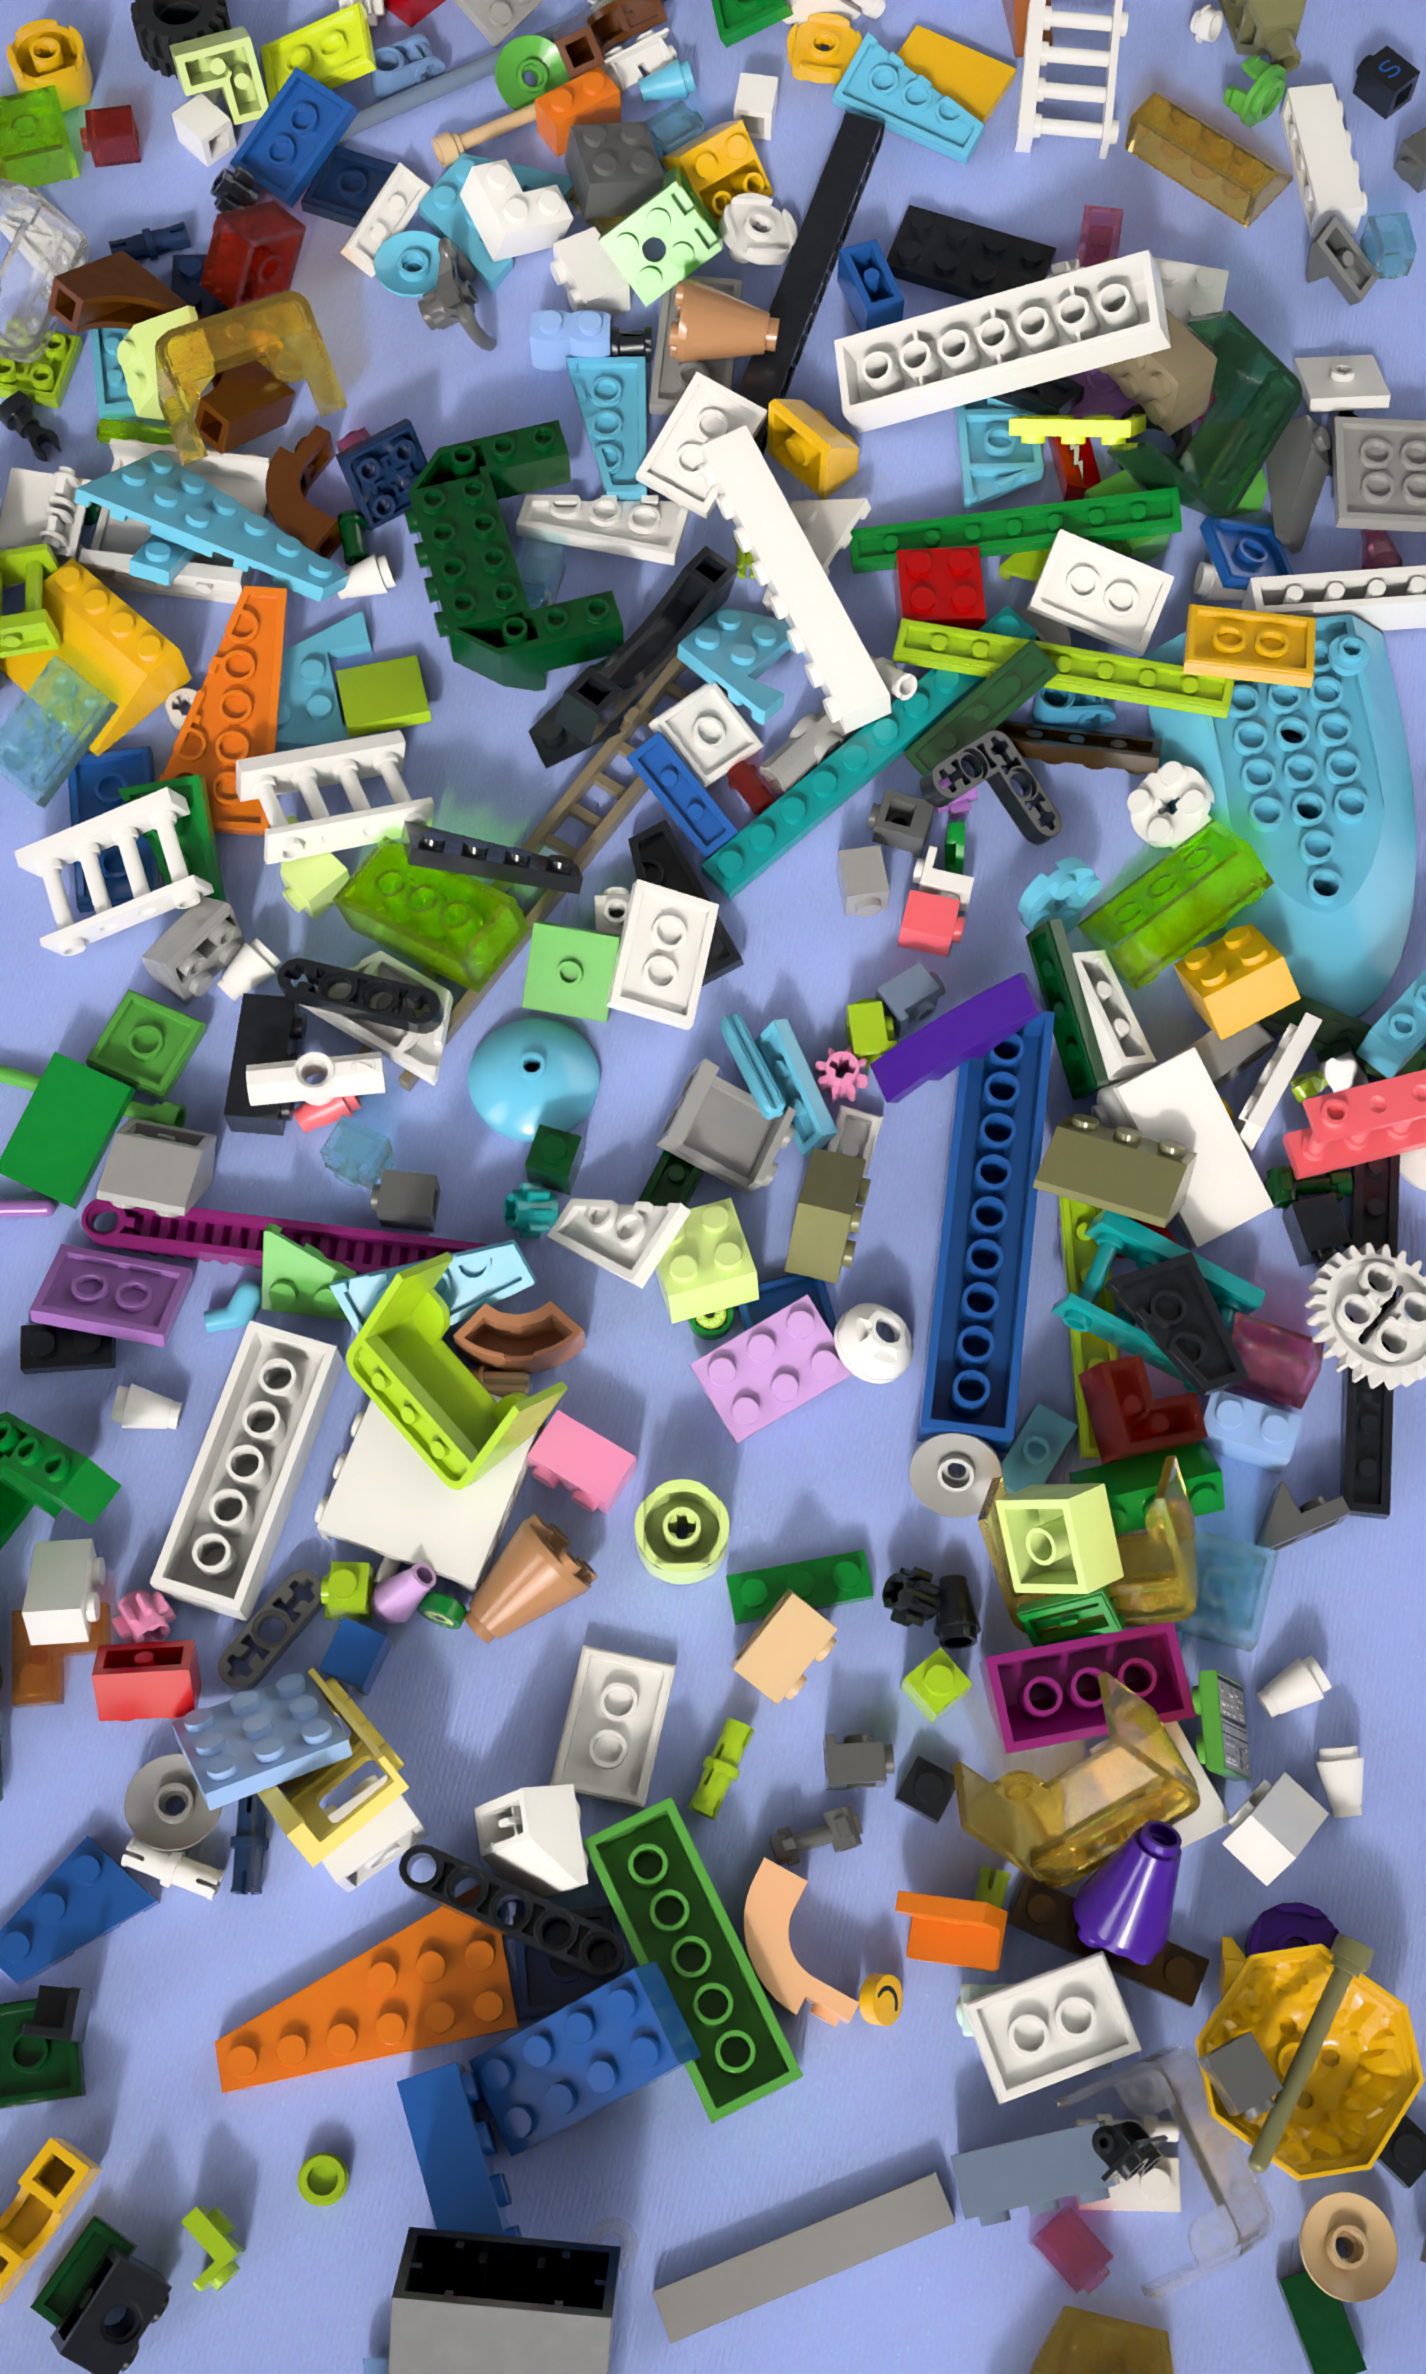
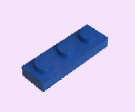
M659 731L626 757L627 761L705 859L739 833Z

